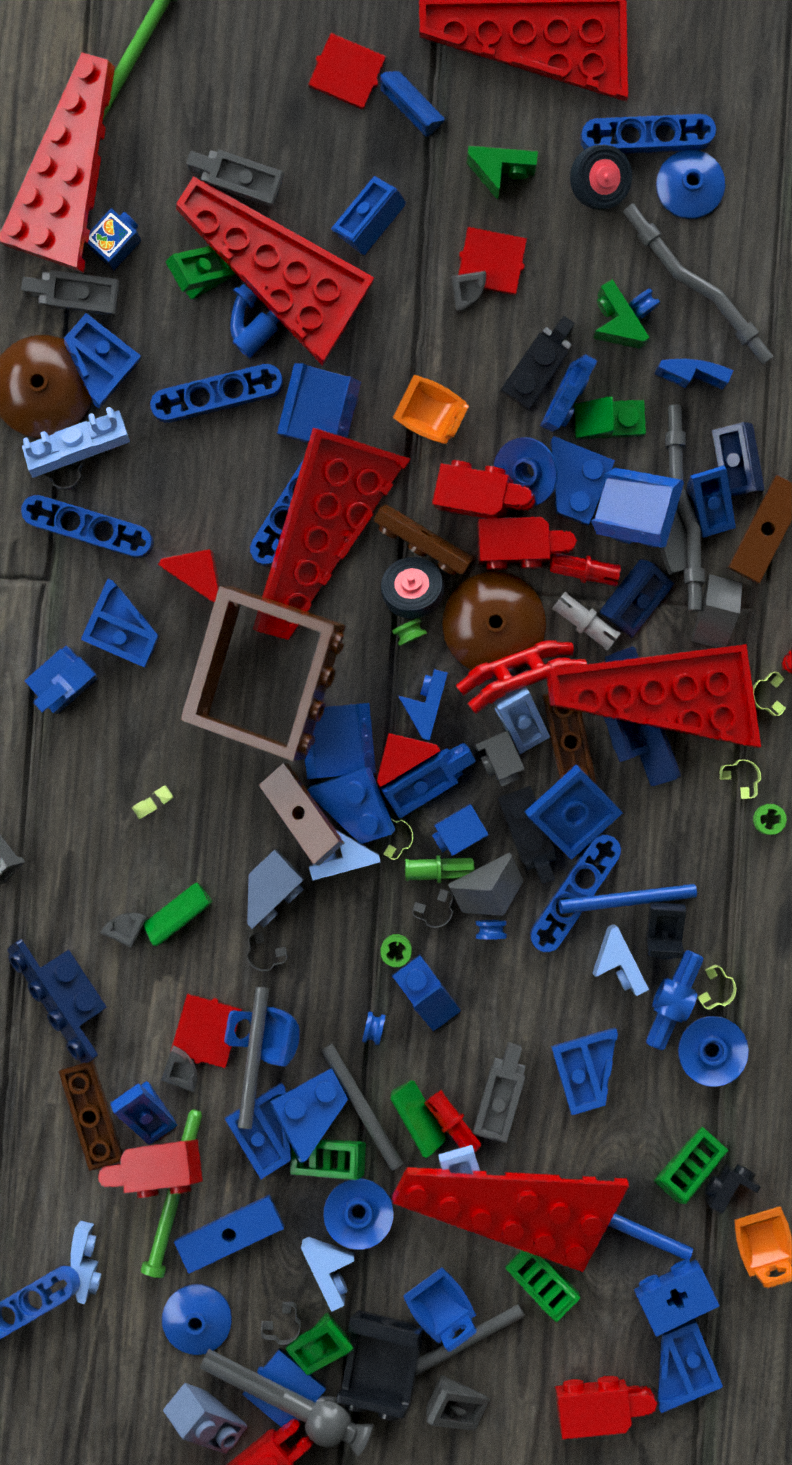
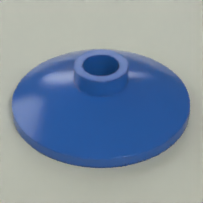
M684 150L673 154L662 164L656 179V191L660 202L670 213L684 219H697L706 216L718 206L725 191V177L718 162L707 153L698 150ZM688 176L697 177L698 184L695 186L688 184L686 180Z
M528 437L516 438L503 445L496 455L494 467L506 470L505 475L510 476L513 484L529 487V490H532V494H535L536 503L534 506L543 503L551 496L557 484L558 469L553 454L543 443ZM529 464L534 470V476H531L527 471Z
M718 1016L703 1017L691 1023L683 1032L678 1046L679 1061L686 1074L697 1083L710 1087L723 1086L734 1081L743 1072L749 1055L748 1043L741 1029L732 1021ZM714 1043L717 1046V1052L709 1056L706 1054L705 1048L708 1044Z
M361 1178L358 1180H347L336 1186L327 1197L323 1212L324 1223L330 1236L340 1245L355 1250L367 1249L380 1243L390 1231L393 1223V1205L386 1191L377 1183ZM357 1205L364 1207L366 1211L361 1217H357L352 1213V1209Z
M191 1284L178 1289L166 1302L162 1314V1326L169 1342L178 1350L191 1355L206 1354L208 1349L212 1351L217 1349L227 1338L232 1323L231 1309L225 1297L216 1289L203 1284ZM191 1318H199L202 1326L193 1328L189 1320Z

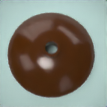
M51 335L29 336L15 342L0 356V417L6 424L22 435L42 439L40 432L45 431L50 436L54 432L79 424L84 420L93 401L64 344V339ZM36 377L44 378V383L41 387H33V380Z
M502 572L481 573L464 581L450 596L443 614V635L450 652L456 660L472 670L480 664L496 661L533 647L534 644L543 641L546 631L545 611L536 592L520 578ZM491 616L501 618L502 625L499 628H492L489 625V618ZM524 664V665H522V666H519V667H516V668H514V669H511V670H509V672L512 673V672H514V671H516V670L522 668V667L525 666L526 664Z

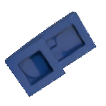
M668 359L661 360L654 374L684 388L689 384L692 377H695L723 390L734 370L702 360Z

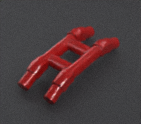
M546 640L496 661L476 666L468 673V676L456 684V687L465 696L477 685L480 686L485 681L496 676L497 681L488 684L481 690L480 694L468 702L470 708L477 714L488 704H492L497 699L506 696L505 694L547 679L546 670L587 665V661L585 659L555 658L545 664L542 659L571 656L574 652L572 642ZM524 664H528L531 670L512 676L509 670Z

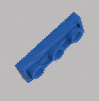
M269 1194L175 1239L174 1244L188 1274L284 1229V1224ZM232 1229L236 1236L229 1238L224 1234V1230Z

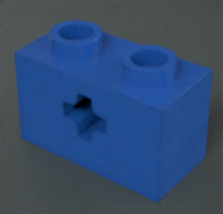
M688 1259L677 1262L670 1268V1272L660 1277L658 1275L646 1277L640 1281L639 1287L634 1289L656 1337L720 1306L696 1259L691 1262ZM673 1289L678 1291L679 1298L673 1300L670 1291Z

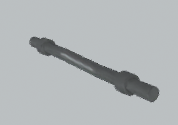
M634 203L628 206L623 213L638 231L637 237L645 247L649 246L673 278L712 300L736 330L735 336L743 346L746 344L762 365L771 360L774 356L758 337L760 332L752 322L747 323L721 289L684 268L660 238L662 233L654 223L649 224Z
M674 404L668 406V432L665 433V447L669 449V478L683 481V448L686 447V432L682 431V406ZM683 486L677 508L687 530V568L684 569V584L688 585V611L700 612L702 611V584H705V569L701 568V527Z

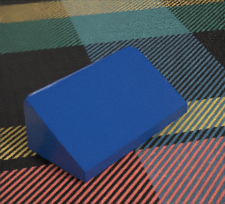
M384 72L380 76L381 91L425 137H429L444 122V117L401 72Z
M373 176L331 230L356 251L364 255L404 208L406 201L395 187Z

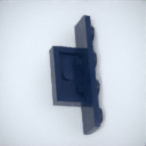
M632 646L606 656L605 660L606 662L639 657L636 648ZM603 717L619 762L640 755L651 786L663 784L681 777L665 729Z
M22 939L12 944L7 949L10 954L8 958L12 967L18 973L22 972L28 981L30 994L37 1002L41 1001L48 1012L47 1018L49 1023L56 1031H61L67 1040L66 1046L71 1056L76 1060H80L81 1063H87L96 1058L98 1054L81 1030L80 1025L107 1008V1006L69 949L40 968Z

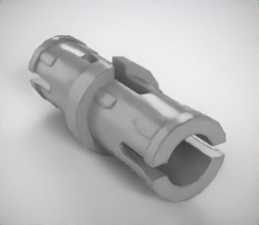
M567 592L563 593L552 608V610L558 612L577 627L575 629L580 634L582 632L586 633L603 646L605 650H608L614 643V640L620 635V632L614 630L596 616L597 612L594 609L588 610L569 596Z

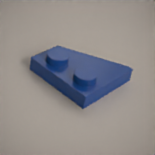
M87 313L64 337V344L94 405L100 409L140 362L141 355Z
M583 355L569 365L540 426L553 432L559 429L561 425L565 427L574 412L572 405L577 396H580L586 388L589 375L595 367L597 360Z
M553 436L550 446L558 469V480L555 487L556 514L589 526L605 485L606 477L604 473L612 470L615 460Z
M107 578L81 640L146 668L160 636L117 584Z
M370 767L313 785L307 789L312 798L360 844L391 835L395 831Z
M615 1027L551 1046L571 1115L606 1105L608 1081L613 1065V1052L618 1036Z
M332 1068L269 1101L301 1163L309 1158L348 1100Z
M282 1082L255 1099L252 1129L238 1128L240 1108L224 1118L260 1179H263L291 1161L289 1141L269 1104V1101L286 1093Z
M695 1319L662 1334L657 1405L661 1413L723 1388Z

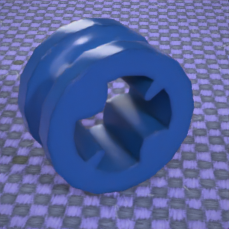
M651 288L639 294L629 303L638 320L648 315L661 303L659 299L652 298L653 291Z
M506 920L475 921L476 926L479 927L476 939L507 938V934L503 932V927L507 925Z
M368 1012L362 1042L366 1043L368 1040H372L375 1045L379 1046L386 1015L381 1014V1016L375 1017L373 1012Z

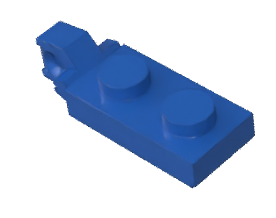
M462 743L450 750L446 748L441 750V752L439 751L380 788L398 818H402L459 783L457 779L463 774L462 770L475 763L476 760L468 746Z

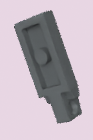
M219 149L218 152L210 150L208 156L190 151L186 162L187 170L202 175L200 180L208 185L274 208L284 179V172Z
M50 270V273L42 272V279L23 277L21 291H23L24 295L38 297V303L49 308L116 317L121 282L113 278Z
M507 1042L503 1059L495 1057L493 1065L490 1066L472 1131L474 1135L507 1143L525 1079V1065L518 1064L522 1051L521 1045Z

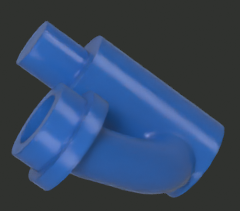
M242 284L239 288L235 287L233 290L237 297L231 314L230 332L234 345L250 359L277 332L278 327L276 324L280 320L271 311L267 314L261 312L245 328L244 315L246 306L252 309L255 306L254 302L258 298L246 285Z

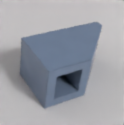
M277 849L273 850L249 873L247 924L252 929L258 923L264 928L278 914L274 908L283 899L289 904L304 890L299 884L305 878Z
M187 1383L183 1384L163 1409L183 1440L225 1454L238 1442L239 1437L248 1427L242 1419L208 1391Z

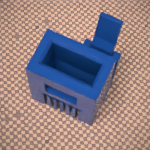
M65 646L32 673L25 682L38 696L33 703L41 712L49 708L53 714H59L98 678L96 677L97 674L81 657H78L69 646Z

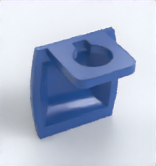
M267 1007L261 1060L272 1065L287 1066L293 1059L298 1047L299 1025L295 1018L287 1012L278 1008ZM233 1010L229 1013L224 1038L225 1044L248 1047L250 1033L246 1037L239 1039L235 1034V1027L243 1019H247L251 1025L252 1012Z
M441 1267L403 1295L416 1321L437 1343L442 1341L448 1352L454 1350L476 1333L477 1330L472 1321V1318L476 1316L473 1307L460 1285L444 1268ZM460 1328L462 1330L465 1329L462 1334L452 1339L455 1336L454 1332Z

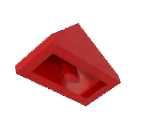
M211 549L161 558L158 563L161 568L215 603L220 585L214 553Z
M389 733L377 778L379 786L385 785L440 751L439 747L436 744Z

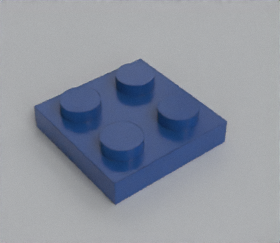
M577 764L525 811L527 816L571 860L623 814L619 807Z

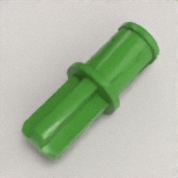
M436 855V859H405L406 881L437 880V883H441V879H459L474 871V861L472 858L440 859V855Z

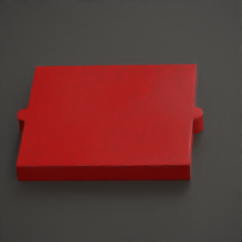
M330 33L322 54L316 57L317 65L308 86L364 110L373 87L376 88L378 86L377 78L386 60V56Z
M468 227L464 249L459 252L461 264L458 275L486 271L484 289L516 295L520 271H523L525 268V264L522 261L527 238Z
M187 993L172 1048L176 1046L182 1049L191 1059H194L196 1064L205 1062L226 1068L232 1047L224 1042L228 1015L233 1010L242 1011V1009L220 1003L218 998L210 1000Z

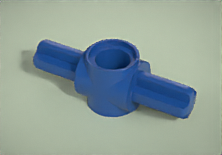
M686 950L673 979H663L652 1003L653 1010L658 1013L646 1038V1043L649 1046L658 1050H664L676 1022L682 1023L689 1018L697 999L696 990L692 989V985L703 962L701 955Z

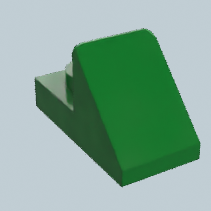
M468 146L467 164L493 196L498 199L501 173H507V176L513 179H526L528 175L534 176L538 151Z
M210 246L172 254L165 261L182 292L186 291L190 299L199 297L236 275Z
M611 279L600 286L597 294L599 297L597 304L604 316L607 318L611 316L613 320L597 329L593 338L640 349L646 345L650 337L614 280Z
M611 396L574 404L575 439L644 437L646 435L644 400L613 401Z
M327 1312L314 1328L298 1336L285 1349L308 1376L350 1353L353 1347L349 1337L330 1313Z

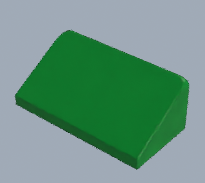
M199 883L191 885L145 921L144 928L153 946L160 945L212 904V899Z
M410 1080L392 1090L390 1099L422 1156L427 1158L445 1142L446 1136L441 1131L435 1116L424 1105L426 1100L414 1080Z

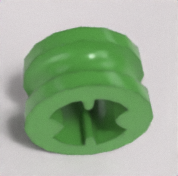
M420 618L409 621L392 630L393 634L398 635L400 638L398 642L399 647L427 634L426 630L420 628V623L422 622Z
M775 804L760 806L753 816L754 826L760 833L765 835L781 832L787 821L784 810ZM768 809L775 811L773 816L778 815L779 818L778 823L772 824L771 830L765 828L766 823H761V815H767Z
M393 934L383 941L381 957L387 965L401 967L411 957L412 946L405 936ZM397 942L396 945L398 946L400 942L405 946L402 951L403 958L396 960V956L392 959L387 955L390 951V943Z

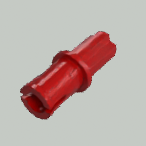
M555 553L551 558L550 571L556 574L580 578L581 583L592 581L616 587L618 584L616 580H619L621 566L591 560V556H586L584 559Z
M439 1090L424 1102V1105L443 1127L441 1131L443 1133L447 1131L459 1148L473 1145L474 1152H476L481 1147V1142L462 1119L465 1115L463 1113L459 1114L442 1090Z

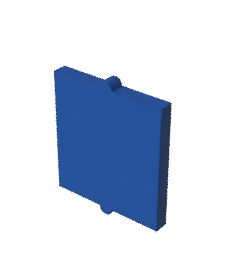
M280 1348L264 1367H259L257 1371L259 1375L313 1402H316L326 1390V1387L311 1374L307 1376L297 1362ZM243 1391L242 1395L280 1427L291 1419L296 1418Z

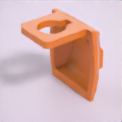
M413 375L393 419L422 437L447 444L448 440L455 436L469 405L443 385L430 379Z
M776 1207L735 1219L737 1246L749 1276L756 1275L765 1288L792 1281V1236L782 1208ZM774 1270L784 1272L783 1275L777 1277H768L770 1272Z

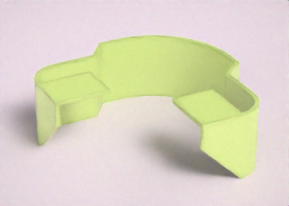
M773 672L776 676L770 683L777 688L785 679L779 672ZM770 673L764 680H758L753 686V693L757 684L767 681L773 673ZM755 701V706L759 710L765 709L772 716H780L786 709L780 702L776 701L771 706L779 713L776 715L769 708H761Z
M737 760L734 765H737L739 761H746L752 764L757 771L758 780L754 782V795L750 797L749 787L740 788L741 799L755 798L758 794L757 783L761 780L760 770L755 763L749 760ZM733 765L721 766L719 770L720 780L731 779V771H723V768Z
M166 785L152 793V795L155 793L160 798L163 805L173 798ZM151 797L144 801L142 800L132 807L139 819L158 809Z
M411 841L409 847H406V848H403V849H408V848H410V846H411V844H412V841ZM389 844L384 855L392 860L399 858V856L391 858L396 848Z
M713 965L705 970L710 980L718 976L714 969L719 967L718 965ZM721 967L719 968L724 977L730 978L733 983V993L725 1003L716 1002L709 1007L703 1005L711 1000L708 992L698 996L697 998L701 1005L706 1009H712L719 1004L725 1007L735 998L736 984L732 977L726 976Z

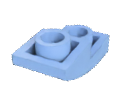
M80 1221L76 1226L71 1248V1268L75 1269L80 1277V1288L75 1295L78 1303L82 1304L86 1303L90 1293L96 1295L102 1275L96 1272L99 1261L85 1258L86 1256H92L97 1236L91 1235L94 1224Z

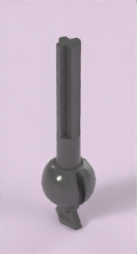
M208 1349L200 1369L306 1422L305 1432L309 1439L317 1445L326 1448L335 1447L343 1440L350 1445L357 1457L360 1456L366 1447L374 1424H355L351 1422V1411L346 1409L345 1404L336 1402V1397L322 1396L316 1402H313Z

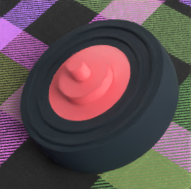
M595 145L585 149L576 157L570 171V185L575 197L583 205L597 210L609 209L618 205L627 196L632 183V170L627 157L619 149L610 145Z
M419 557L400 559L389 566L383 575L381 582L383 600L389 610L400 617L416 619L427 616L439 606L444 594L442 575L438 568L426 559Z

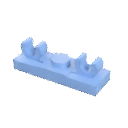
M108 407L106 408L107 415L95 419L93 413L89 414L88 422L84 421L54 432L50 436L45 431L40 432L42 439L31 443L28 438H24L22 448L32 478L129 443L130 439L120 411L114 412L112 408Z

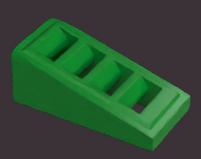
M700 1127L654 1179V1182L677 1203L686 1204L729 1150L704 1127ZM700 1141L714 1153L711 1158L697 1147ZM690 1153L694 1154L704 1163L702 1168L688 1157ZM682 1164L695 1175L692 1179L679 1169ZM673 1175L685 1185L682 1190L670 1180Z
M321 1139L310 1155L309 1167H304V1162H299L291 1146L290 1174L358 1180L364 1177L366 1143ZM319 1149H323V1167H318ZM333 1150H338L337 1168H333ZM348 1151H350V1168H347Z
M521 1250L505 1266V1269L555 1322H558L580 1299L579 1292L545 1258ZM533 1257L536 1262L522 1274L519 1270ZM543 1268L546 1272L533 1285L530 1280ZM553 1279L556 1284L543 1296L540 1291ZM563 1290L566 1294L553 1306L550 1302Z

